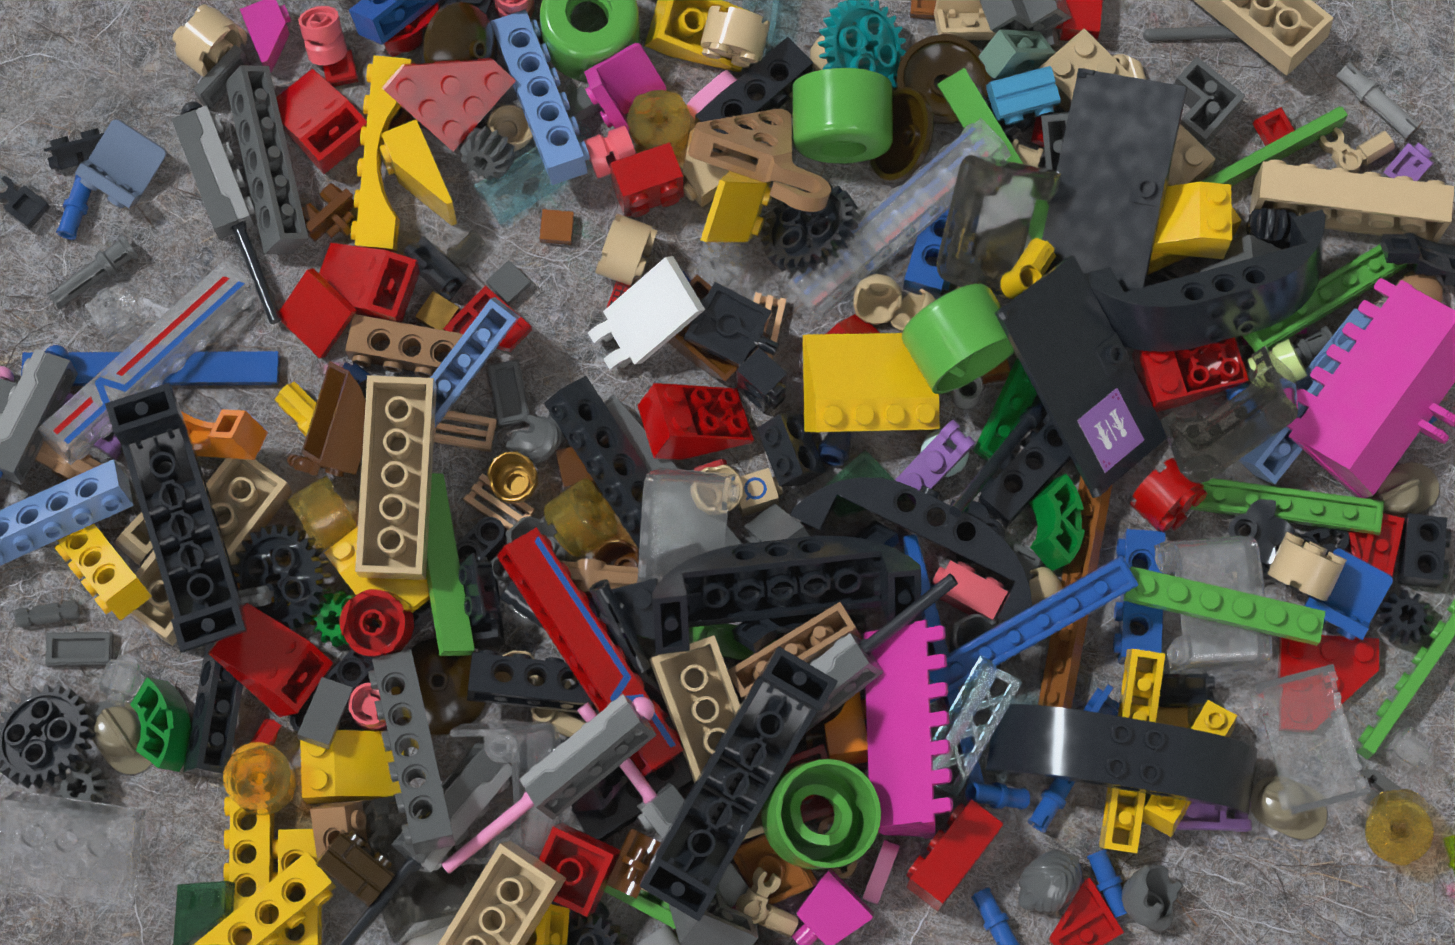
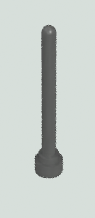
M1226 26L1146 29L1143 32V38L1146 41L1239 38Z

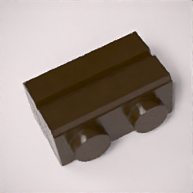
M342 829L318 858L316 865L369 907L395 876V871L391 868L394 863L380 851L375 855L365 847L368 842L356 831L351 830L348 834Z

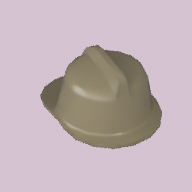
M1409 462L1394 467L1376 493L1366 499L1384 501V514L1405 518L1408 513L1417 514L1434 504L1439 495V483L1436 475L1430 468L1420 463Z
M114 700L116 706L105 708L98 715L93 726V732L96 734L92 741L108 764L116 771L124 774H137L146 770L152 764L136 751L141 736L139 717L130 703Z
M1272 776L1259 781L1252 790L1251 812L1257 821L1289 837L1303 840L1313 838L1326 825L1328 815L1326 804L1319 794L1308 787L1284 777Z

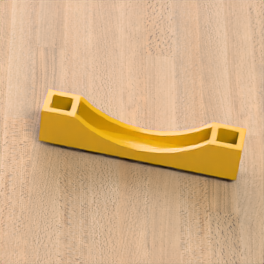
M374 55L373 64L368 63L366 80L371 83L370 95H365L363 112L368 114L367 127L362 126L360 134V144L365 147L364 157L359 158L357 164V176L361 177L360 190L356 189L354 195V208H358L357 221L352 222L351 240H355V246L397 251L400 219L391 207L384 189L379 146L384 144L381 133L388 131L391 121L401 108V105L386 93L382 87L402 64L415 63L412 59Z

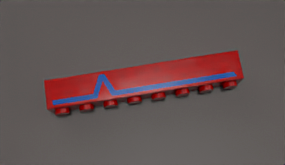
M536 527L505 545L497 555V558L599 713L622 694L632 702L637 697L650 699L644 690V683L640 676L632 672L627 665L623 650L618 645H614L607 634L608 630L605 623L592 612L586 594L582 590L577 589L571 580V573L568 567L557 559L549 538L541 534ZM654 700L651 701L654 704L655 712L652 719L648 720L657 735L629 757L644 777L674 759L684 750L681 746L679 735L674 729L668 727L662 718L663 713L660 706Z

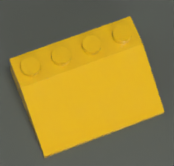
M902 333L803 335L804 432L940 429L939 394L932 392L902 341Z

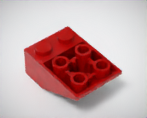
M313 68L276 97L283 130L323 174L327 173L361 146L362 126L367 127V120L348 99Z
M330 243L319 274L357 310L356 315L402 323L417 283L420 269L416 259L387 250Z
M1235 337L1187 350L1157 352L1135 349L1131 354L1139 381L1156 412L1180 407L1249 381Z
M653 383L637 405L653 458L683 460L750 444L754 441L737 388Z
M245 603L243 609L247 632L216 641L208 654L278 717L297 714L317 687L321 678L330 669L333 662L310 641L249 603Z

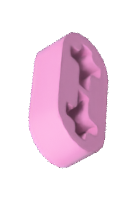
M728 70L723 71L691 98L685 110L695 119L697 113L737 79Z
M884 840L862 899L878 905L898 853L899 845Z

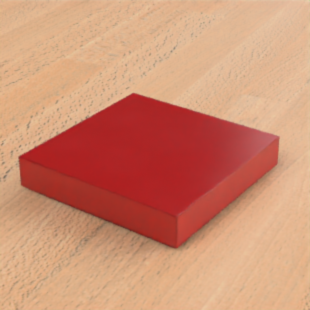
M314 268L306 270L279 311L282 318L281 322L319 359L327 356L357 312Z

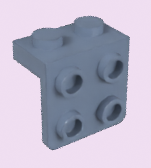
M115 119L109 124L89 159L79 165L75 174L81 177L80 182L93 191L100 189L109 195L107 199L112 204L120 208L125 206L130 208L136 205L165 159L167 152L163 147L126 123Z

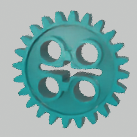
M846 0L837 3L838 7L829 10L831 16L823 19L827 27L819 29L820 34L825 37L824 41L818 42L819 46L825 48V52L820 54L819 58L827 59L828 62L823 67V70L832 68L869 70L887 77L892 83V88H895L896 83L894 80H897L900 59L906 53L900 46L906 42V39L899 38L898 33L903 28L902 26L894 27L893 25L896 16L887 17L888 7L879 8L878 0L871 2L870 0Z

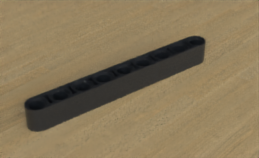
M495 517L481 519L456 544L459 560L464 552L471 551L476 553V558L487 557L489 562L506 543V534L501 521ZM493 528L500 532L499 536L493 541H486L482 538L483 533L487 529ZM431 603L426 610H416L412 613L414 629L409 642L433 619ZM352 649L324 678L353 687L354 691L356 687L364 683H370L368 671L374 670L372 662L374 657L359 654ZM351 667L361 669V675L355 681L345 679V673ZM317 687L299 712L289 717L290 725L297 734L300 729L298 721L301 716L307 713Z

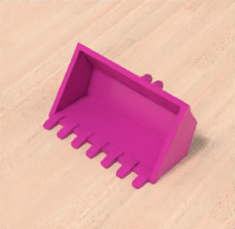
M1382 278L1378 279L1374 289L1388 298L1386 302L1379 308L1367 300L1362 301L1358 311L1372 320L1370 324L1363 330L1351 322L1346 323L1342 332L1345 336L1356 342L1352 349L1347 352L1332 344L1326 351L1329 358L1340 364L1333 374L1318 366L1310 373L1311 378L1324 386L1317 397L1302 388L1294 395V399L1308 408L1305 414L1300 419L1288 411H1283L1278 417V421L1282 425L1292 430L1289 438L1358 498H1367L1376 493L1419 431L1442 444L1448 441L1450 437L1446 432L1428 423L1432 416L1449 426L1455 427V414L1439 406L1442 399L1455 383V310L1416 290L1412 285L1403 280L1395 286Z
M927 620L916 621L914 624L906 625L872 652L883 673L865 686L869 780L874 786L880 802L881 820L878 832L883 835L924 837V839H933L935 836V814L951 812L953 810L952 798L934 799V785L950 783L952 781L951 769L947 768L933 770V757L949 754L951 749L949 740L932 741L931 728L948 725L949 712L939 711L931 713L930 700L947 696L948 684L944 682L929 684V671L945 668L947 666V657L945 654L928 656V643L944 640L946 634L945 627L941 625L927 628ZM878 630L863 633L864 639H868Z

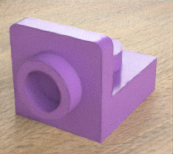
M1419 142L1416 146L1408 143L1386 168L1384 173L1390 178L1408 176L1413 181H1419L1426 171L1434 165V162L1429 159L1433 153Z

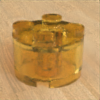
M653 90L635 97L627 117L628 133L634 149L640 153L670 142L677 157L687 147L691 131L690 112L683 98L677 93L665 90ZM661 124L662 128H656V125Z
M327 475L292 494L293 497L287 500L293 512L302 523L303 529L306 530L308 538H316L315 548H323L325 551L357 526L340 495L338 496L334 492V486Z
M587 478L575 483L545 505L544 515L548 526L553 523L558 531L553 536L567 552L579 557L582 554L584 556L589 554L618 532L614 516L616 513Z
M254 742L238 748L232 754L223 771V782L229 797L242 810L253 815H269L281 810L292 800L296 787V776L291 763L280 750L262 742ZM263 773L267 778L263 779V784L258 786L253 781L258 779L257 774Z
M1409 789L1387 790L1374 797L1367 808L1365 817V838L1371 850L1381 859L1401 866L1408 865L1421 858L1428 851L1434 837L1432 812L1427 801L1421 795ZM1402 823H1405V828H1404V829H1403V828H1398V829L1393 828V824L1399 826V825H1401Z

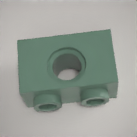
M999 29L978 57L985 65V70L991 77L1003 79L1039 69L1042 64L1055 54V51L1040 31Z

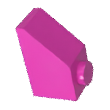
M262 0L241 8L240 12L262 66H269L271 73L290 35L286 24L292 21L285 4L279 6L277 0Z

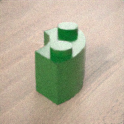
M1064 474L1047 483L1029 502L1035 513L1038 525L1036 538L1030 548L1052 571L1069 564L1074 559L1084 537L1081 511L1084 510L1083 504L1074 483L1067 474Z
M147 677L130 704L138 714L141 724V736L136 751L159 769L180 772L185 763L191 730L187 706L180 693L170 682Z

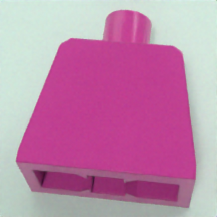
M828 868L797 910L796 915L805 924L792 935V938L798 945H812L818 938L825 945H835L869 922L874 917V912L831 868Z

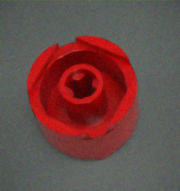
M1176 458L1166 460L1164 464L1167 468L1162 472H1158L1156 469L1152 471L1134 492L1132 497L1137 501L1130 502V506L1157 531L1165 532L1169 528L1173 531L1177 530L1186 521L1187 516L1185 513L1191 506H1198L1208 494L1203 489L1204 485Z
M369 589L357 594L345 604L340 616V630L345 640L355 652L365 656L379 657L401 652L411 639L414 629L411 606L397 594L383 590ZM373 619L382 621L381 628L372 625Z

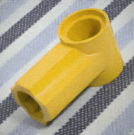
M1039 238L1032 239L1013 269L1002 276L1001 289L1006 297L1009 299L1016 298L1043 277L1056 257L1054 253L1055 248L1048 241Z
M294 381L283 387L274 400L297 423L296 426L306 437L316 402Z

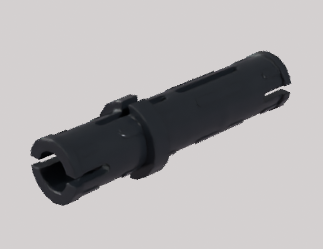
M607 579L594 583L589 588V591L595 598L601 611L600 618L602 622L608 624L617 645L625 654L631 671L637 674L643 673L650 668L651 663L647 659L625 615L626 608L624 604L618 602ZM607 603H610L615 615L618 618V622H616L614 617L612 616L607 606ZM623 632H625L633 651H630L622 635Z

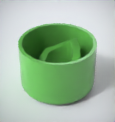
M542 0L540 24L543 44L545 43L551 58L550 62L562 74L572 79L588 82L584 71L630 45L640 43L639 11L636 0ZM583 1L596 3L604 10L608 23L599 31L590 33L575 29L571 24V15L575 6Z
M832 68L805 74L794 82L793 143L801 155L819 162L848 164L875 159L889 150L893 141L892 83L887 77L864 69Z
M984 284L966 285L943 295L919 311L906 324L902 332V341L935 394L950 392L973 382L993 370L1015 352L995 315V312L1001 308V305L992 290Z
M822 759L799 764L784 771L762 806L761 819L767 841L782 859L804 869H826L845 866L866 853L877 836L880 827L881 808L874 786L859 769L840 760ZM807 796H822L833 807L835 814L834 823L824 835L809 830L803 823L800 806L802 800Z

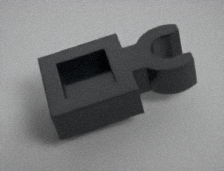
M3 176L1 180L8 186L5 192L0 193V202L7 203L3 209L8 215L30 230L50 206L25 185L17 191L12 180Z

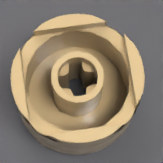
M203 4L197 8L194 16L185 26H180L175 31L172 39L176 43V56L204 77L234 45L240 48L241 43L246 46L247 34L244 29L219 10Z
M711 6L700 44L703 48L702 55L713 59H720V56L730 58L733 65L748 68L750 63L761 61L770 22L767 20L762 23V16L747 10L729 7L727 13L719 12L720 6Z
M616 213L615 220H613L602 250L601 261H598L595 273L629 286L635 284L643 275L647 261L643 256L649 258L657 230L652 229L653 226Z
M1286 532L1267 574L1287 585L1298 588L1301 592L1327 601L1347 559L1332 552H1329L1326 556L1325 554L1328 549L1311 541L1309 543L1305 542L1302 545L1304 539Z

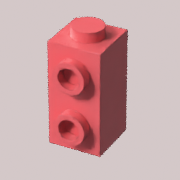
M950 560L946 569L941 566L939 567L931 584L936 585L948 574H952L958 582V585L942 596L940 600L968 615L980 614L994 620L1008 591L1003 589L1004 585L991 577L984 579L974 573L975 569L961 561H958L956 564Z

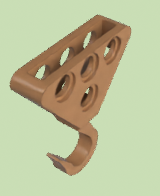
M772 109L699 122L695 125L688 150L690 157L764 183L774 181L770 196L795 209L816 212L826 207L831 193L829 183L821 176L797 167L792 162V115L790 112L784 109ZM762 120H769V121H772V123H771V125H770V124L764 123ZM738 125H747L753 130L744 129ZM713 129H721L726 131L728 134L718 133ZM717 148L722 150L723 152L717 153L712 151V149ZM752 159L758 160V163H754ZM795 187L804 189V190L809 191V192H811V193L801 191V190H799V189H797V188H795Z

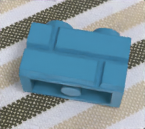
M1047 66L989 82L986 85V90L996 120H1005V124L1010 125L1023 121V115L1035 112L1036 117L1053 113V107L1057 106L1061 99L1055 84L1056 81L1052 67Z

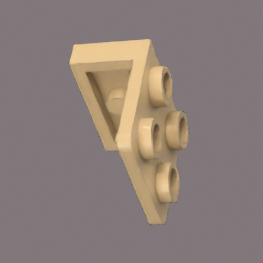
M980 0L936 1L934 18L938 35H953L965 40H991L996 33L990 30Z

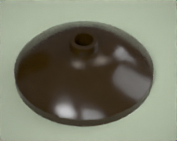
M467 2L449 3L441 7L431 18L424 37L425 64L439 61H470L482 58H491L495 62L497 61L495 32L487 16L475 5Z
M934 35L918 41L906 51L898 67L897 88L909 87L922 92L931 106L934 124L948 125L959 123L941 91L938 90L937 84L965 68L986 101L988 97L986 85L991 82V76L986 72L985 65L978 57L981 51L972 43L953 35Z
M909 87L899 88L892 92V145L886 153L870 160L874 172L880 178L891 182H899L911 176L924 162L933 140L934 117L929 101L922 92Z
M437 638L422 641L410 648L430 735H449L470 726L481 715L487 704L484 702L467 701L472 655L440 656ZM436 677L445 679L441 687L433 686V680ZM399 686L391 689L392 695H399L404 691V688ZM402 717L407 723L411 721L409 717Z

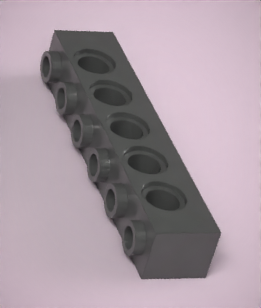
M240 65L226 80L225 84L264 254H293L309 238L269 66Z
M410 649L372 658L374 670L368 671L372 691L379 689L381 700L375 701L378 720H385L388 730L381 732L385 751L392 750L394 761L388 763L392 783L399 781L401 789L400 793L395 794L399 814L406 812L408 824L402 825L406 845L413 844L415 855L455 846L412 651ZM399 686L404 688V691L399 695L388 693L393 687ZM400 717L411 718L407 725L399 726L395 724L396 720ZM415 747L418 749V752L413 756L407 757L402 755L406 748ZM415 778L425 780V783L417 788L408 785ZM421 809L432 811V814L426 819L415 817L416 813Z

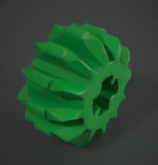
M342 590L336 591L334 594L326 593L323 596L326 598L327 603L317 604L321 613L311 616L312 620L317 621L318 624L313 629V632H322L321 642H331L334 647H339L343 644L349 645L340 630L338 617L341 616L345 604L355 595L347 596L346 591Z

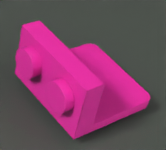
M639 43L630 45L584 71L589 87L585 89L587 95L594 105L599 103L603 108L600 114L608 128L614 126L616 129L625 125L629 132L631 129L625 114L666 91L665 83Z

